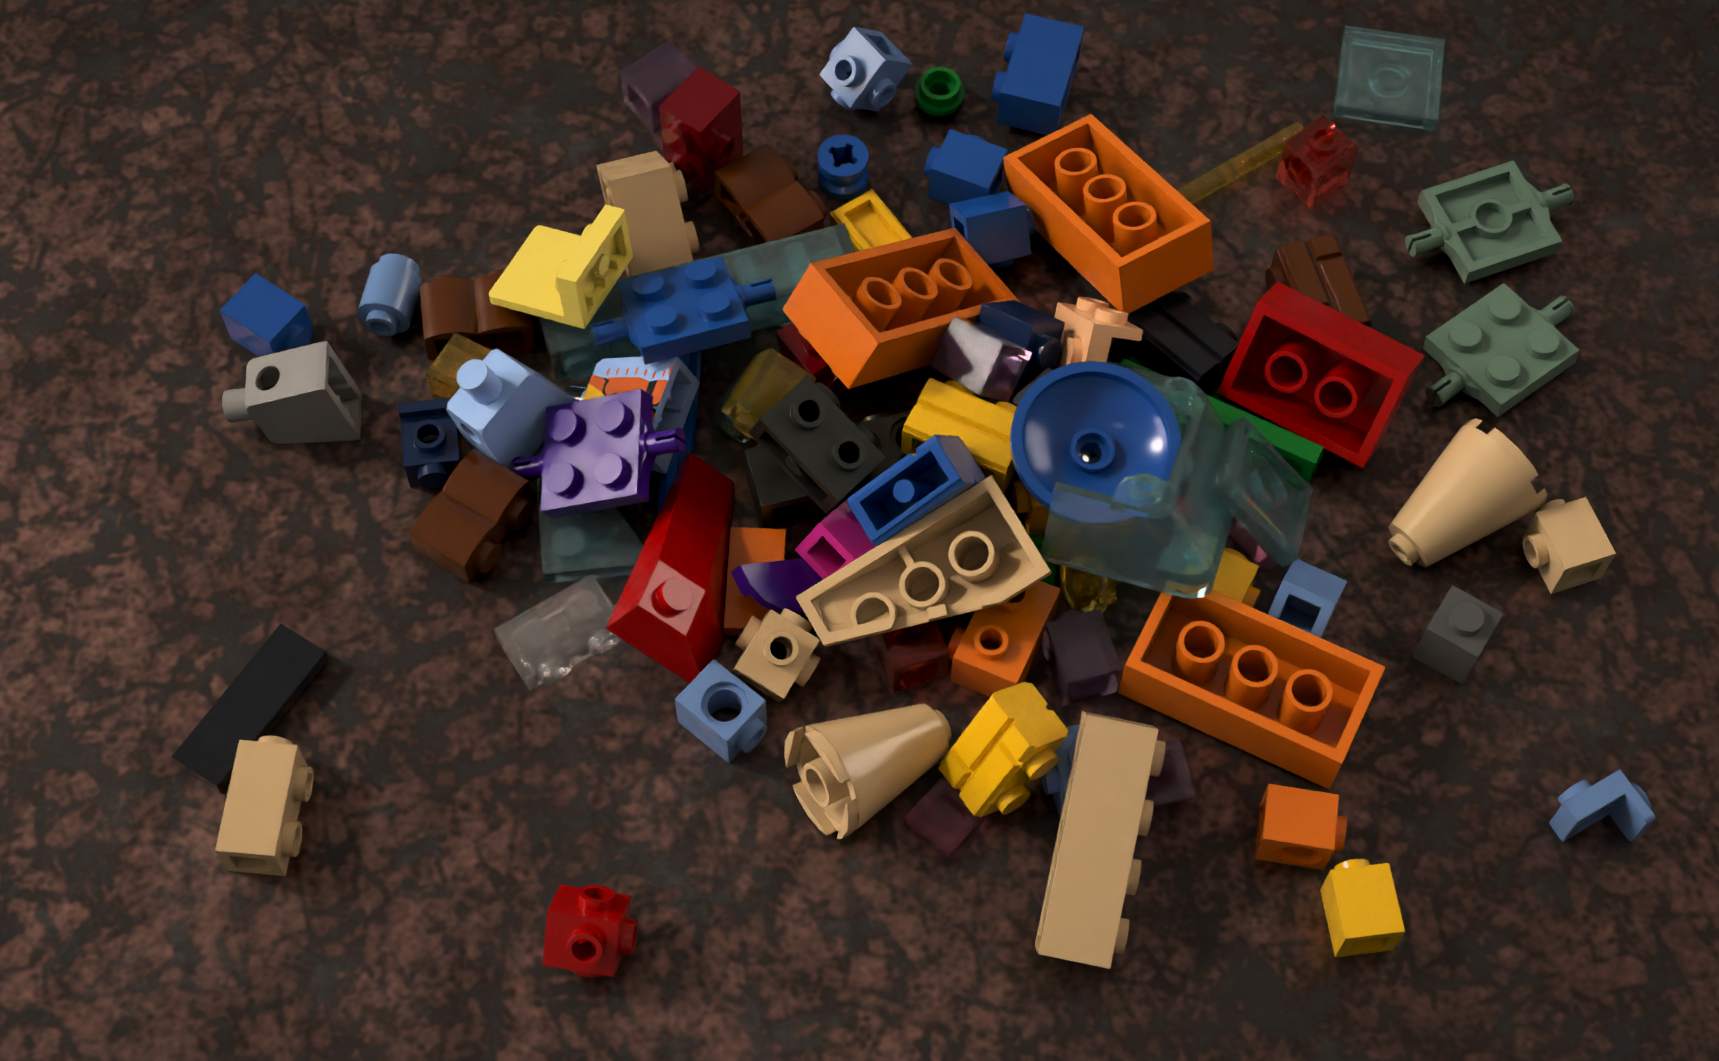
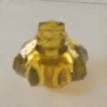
M1077 549L1071 559L1059 567L1062 579L1060 593L1068 600L1072 612L1086 613L1098 619L1109 605L1117 601L1116 586L1120 584L1119 571L1108 563L1104 554H1092L1084 549Z

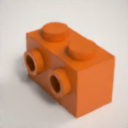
M1039 581L1004 604L972 611L974 614L967 629L959 625L957 626L946 651V657L952 659L950 681L988 697H991L994 692L1025 682L1056 615L1061 589Z

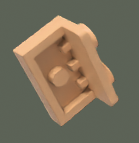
M1078 297L1076 305L1058 302L1054 318L1065 322L1060 340V356L1054 364L1053 370L1077 362L1096 361L1107 363L1112 337L1141 341L1143 330L1127 321L1128 313L1109 308L1110 303L1102 300Z

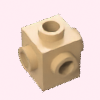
M786 608L783 609L781 614L771 609L762 621L754 616L748 621L734 644L742 649L743 652L730 672L771 699L780 702L785 698L794 682L803 687L814 672L821 658L812 652L820 639L809 633L813 626L800 615ZM771 644H778L783 648L785 652L783 660L777 659L772 655L770 651Z

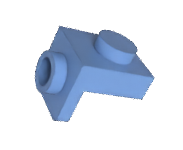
M1619 769L1592 786L1587 779H1584L1563 792L1558 797L1561 806L1549 824L1561 841L1564 842L1610 815L1625 837L1632 842L1643 835L1655 820V815L1651 810V804L1645 792L1637 784L1630 783Z

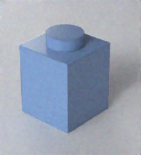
M1295 558L1281 582L1268 615L1322 638L1347 581Z

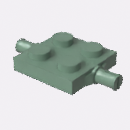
M1514 160L1421 190L1417 203L1427 218L1431 229L1407 235L1405 237L1407 251L1410 250L1409 254L1412 257L1437 248L1442 249L1449 256L1464 284L1558 252L1563 241L1550 221L1549 211L1572 205L1574 203L1572 189L1569 190L1570 186L1567 183L1543 192L1538 191L1525 180Z
M1505 283L1501 284L1426 336L1423 349L1442 366L1446 374L1438 382L1426 388L1425 393L1430 402L1434 400L1433 405L1441 407L1459 392H1464L1466 395L1482 402L1497 417L1508 411L1576 363L1580 350L1555 328L1558 323L1574 314L1572 302L1570 300L1566 302L1567 297L1561 295L1543 309L1536 310Z

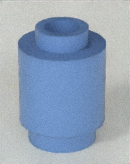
M385 254L380 257L378 263L371 267L357 311L358 317L371 332L381 336H393L396 333H402L409 329L420 294L419 285L423 283L420 277L421 269L414 260L400 254Z

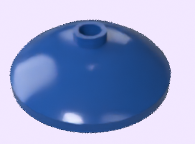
M1087 361L1071 363L1056 368L1038 379L1026 391L1016 408L1012 420L1010 452L1014 467L1023 485L1046 508L1062 517L1077 522L1112 524L1142 514L1165 494L1177 472L1180 462L1181 435L1171 406L1161 392L1148 380L1127 368L1115 364ZM1091 451L1097 455L1099 461L1096 463L1085 462L1081 458L1080 453Z

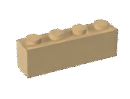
M1082 711L1035 941L1036 950L1040 955L1110 969L1113 953L1119 955L1124 953L1129 932V919L1121 918L1125 894L1133 896L1136 894L1141 873V860L1134 859L1133 854L1137 835L1147 836L1153 814L1154 802L1145 799L1149 776L1159 777L1165 755L1166 743L1165 741L1157 740L1159 729L1153 725Z

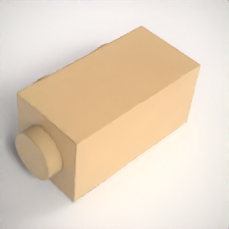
M262 736L259 738V741L239 740L215 852L227 871L286 876L289 858L297 857L302 842V824L297 819L301 801L308 802L311 797L314 776L313 768L307 765L298 745H294L288 739L278 736Z

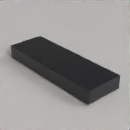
M280 624L171 756L175 764L219 793H222L231 780L239 740L259 741L260 737L268 736L329 661L326 651L283 624Z

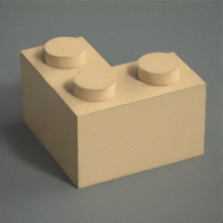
M657 151L596 165L605 204L625 209L633 258L625 268L629 279L646 273H657L681 267L693 262L692 254L700 252L693 222L684 223L680 203L688 201V194L681 170H676L673 162L668 163Z

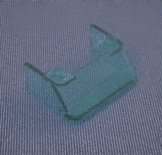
M1107 361V363L1127 368L1144 377L1161 392L1171 406L1180 429L1181 444L1169 480H1162L1151 474L1129 476L1118 483L1114 496L1056 482L1053 489L1041 555L1045 561L1182 598L1193 599L1206 596L1212 591L1243 489L1248 463L1205 393L1193 381L1183 377H1169Z

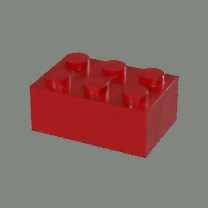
M1278 281L1258 300L1217 393L1364 468L1381 445L1425 355Z

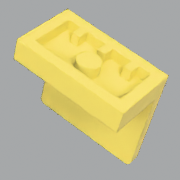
M605 204L594 222L585 227L581 236L541 225L536 226L490 290L489 297L491 303L586 329L633 258L625 209Z

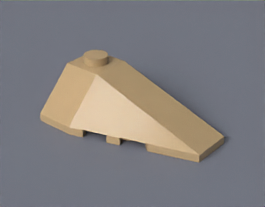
M991 475L796 596V599L822 644L828 647L1004 604L1051 575L1052 572L1006 496Z

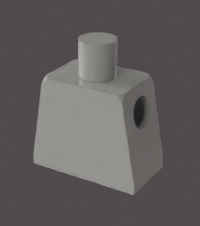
M327 341L252 358L246 368L245 388L225 390L223 392L222 407L227 421L233 423L254 420L270 442L289 444L360 440L362 392Z

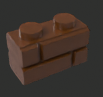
M1330 233L1310 238L1307 242L1299 240L1281 244L1275 249L1271 267L1265 273L1268 290L1279 281L1371 327L1372 320L1336 235Z

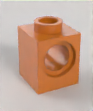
M1268 784L1259 805L1254 859L1325 870L1333 852H1342L1345 843L1347 818L1337 816L1339 795Z

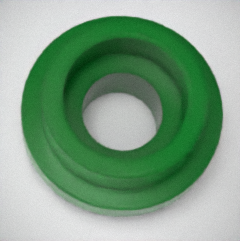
M934 67L927 70L916 82L914 89L915 102L921 110L930 115H950L962 106L965 98V87L953 70L946 67Z

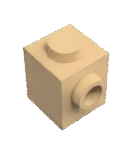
M1587 497L1567 503L1563 499H1556L1539 507L1534 512V516L1522 537V545L1527 561L1532 567L1538 568L1550 593L1553 594L1602 578L1616 552Z

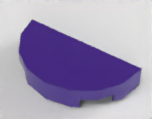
M803 558L741 564L731 572L740 592L745 597L750 594L761 606L769 610L772 609L778 614H781L783 609L786 608L801 617L806 614L797 601L796 596L823 580Z

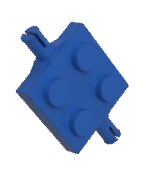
M722 256L708 260H697L681 267L657 273H646L633 279L618 282L620 299L623 305L622 317L591 323V328L596 346L628 338L630 342L639 348L643 362L646 365L751 338L746 307L772 300L775 301L777 299L771 278L740 286L730 277Z

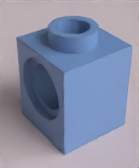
M715 659L675 698L678 722L728 763L741 750L745 753L753 750L767 731L766 700ZM722 708H732L740 713L735 719L727 722L718 721L712 717L717 710Z

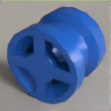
M847 134L827 138L820 145L817 152L818 185L828 197L836 200H851L858 197L865 191L868 184L867 167L869 165V153L866 145L857 137ZM846 162V164H841L840 167H835L837 163Z

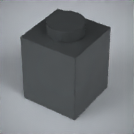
M1452 585L1427 626L1412 657L1463 685L1504 613Z

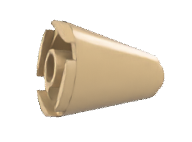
M1475 418L1467 421L1458 430L1389 525L1392 538L1388 541V544L1395 555L1406 565L1412 566L1414 563H1417L1422 567H1428L1530 514L1546 502V489H1542L1537 494L1531 483L1539 475L1534 466L1522 451L1498 429L1493 428L1488 434H1485L1477 429L1483 422L1482 420Z
M917 704L801 726L789 732L785 740L784 758L787 768L794 764L797 765L801 781L792 786L808 817L824 834L830 835L837 831V839H842L854 833L943 759L949 751V741L952 738V733L947 719L940 711L933 710L926 704Z

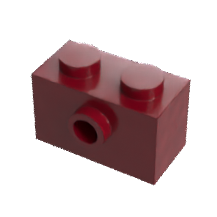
M698 66L659 106L664 159L668 163L673 162L676 170H681L685 184L689 183L703 193H706L715 184L714 172L736 161L743 154L740 91L701 66Z

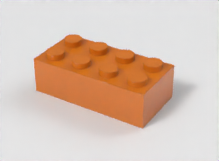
M1092 114L1003 157L1007 189L1030 207L1035 221V230L1117 310L1129 314L1214 270L1211 221Z
M951 228L810 263L782 310L798 328L799 333L808 340L829 365L833 374L848 389L969 353L982 303L1020 301L956 228Z
M1171 572L1124 666L1118 693L1330 790L1385 670V666Z

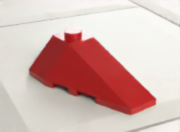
M692 453L685 456L606 626L608 631L689 683L713 659H716L724 640L725 598L735 483Z

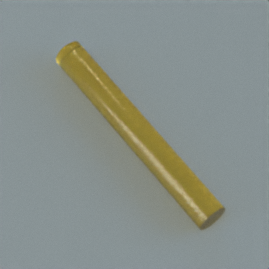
M1295 122L1176 190L1193 204L1305 141L1307 138L1306 131L1300 123Z

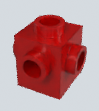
M560 884L547 910L542 965L572 970L575 974L587 978H596L603 975L614 977L623 955L632 956L636 945L638 920L629 918L631 895L615 893L612 889L602 885H587L581 888Z

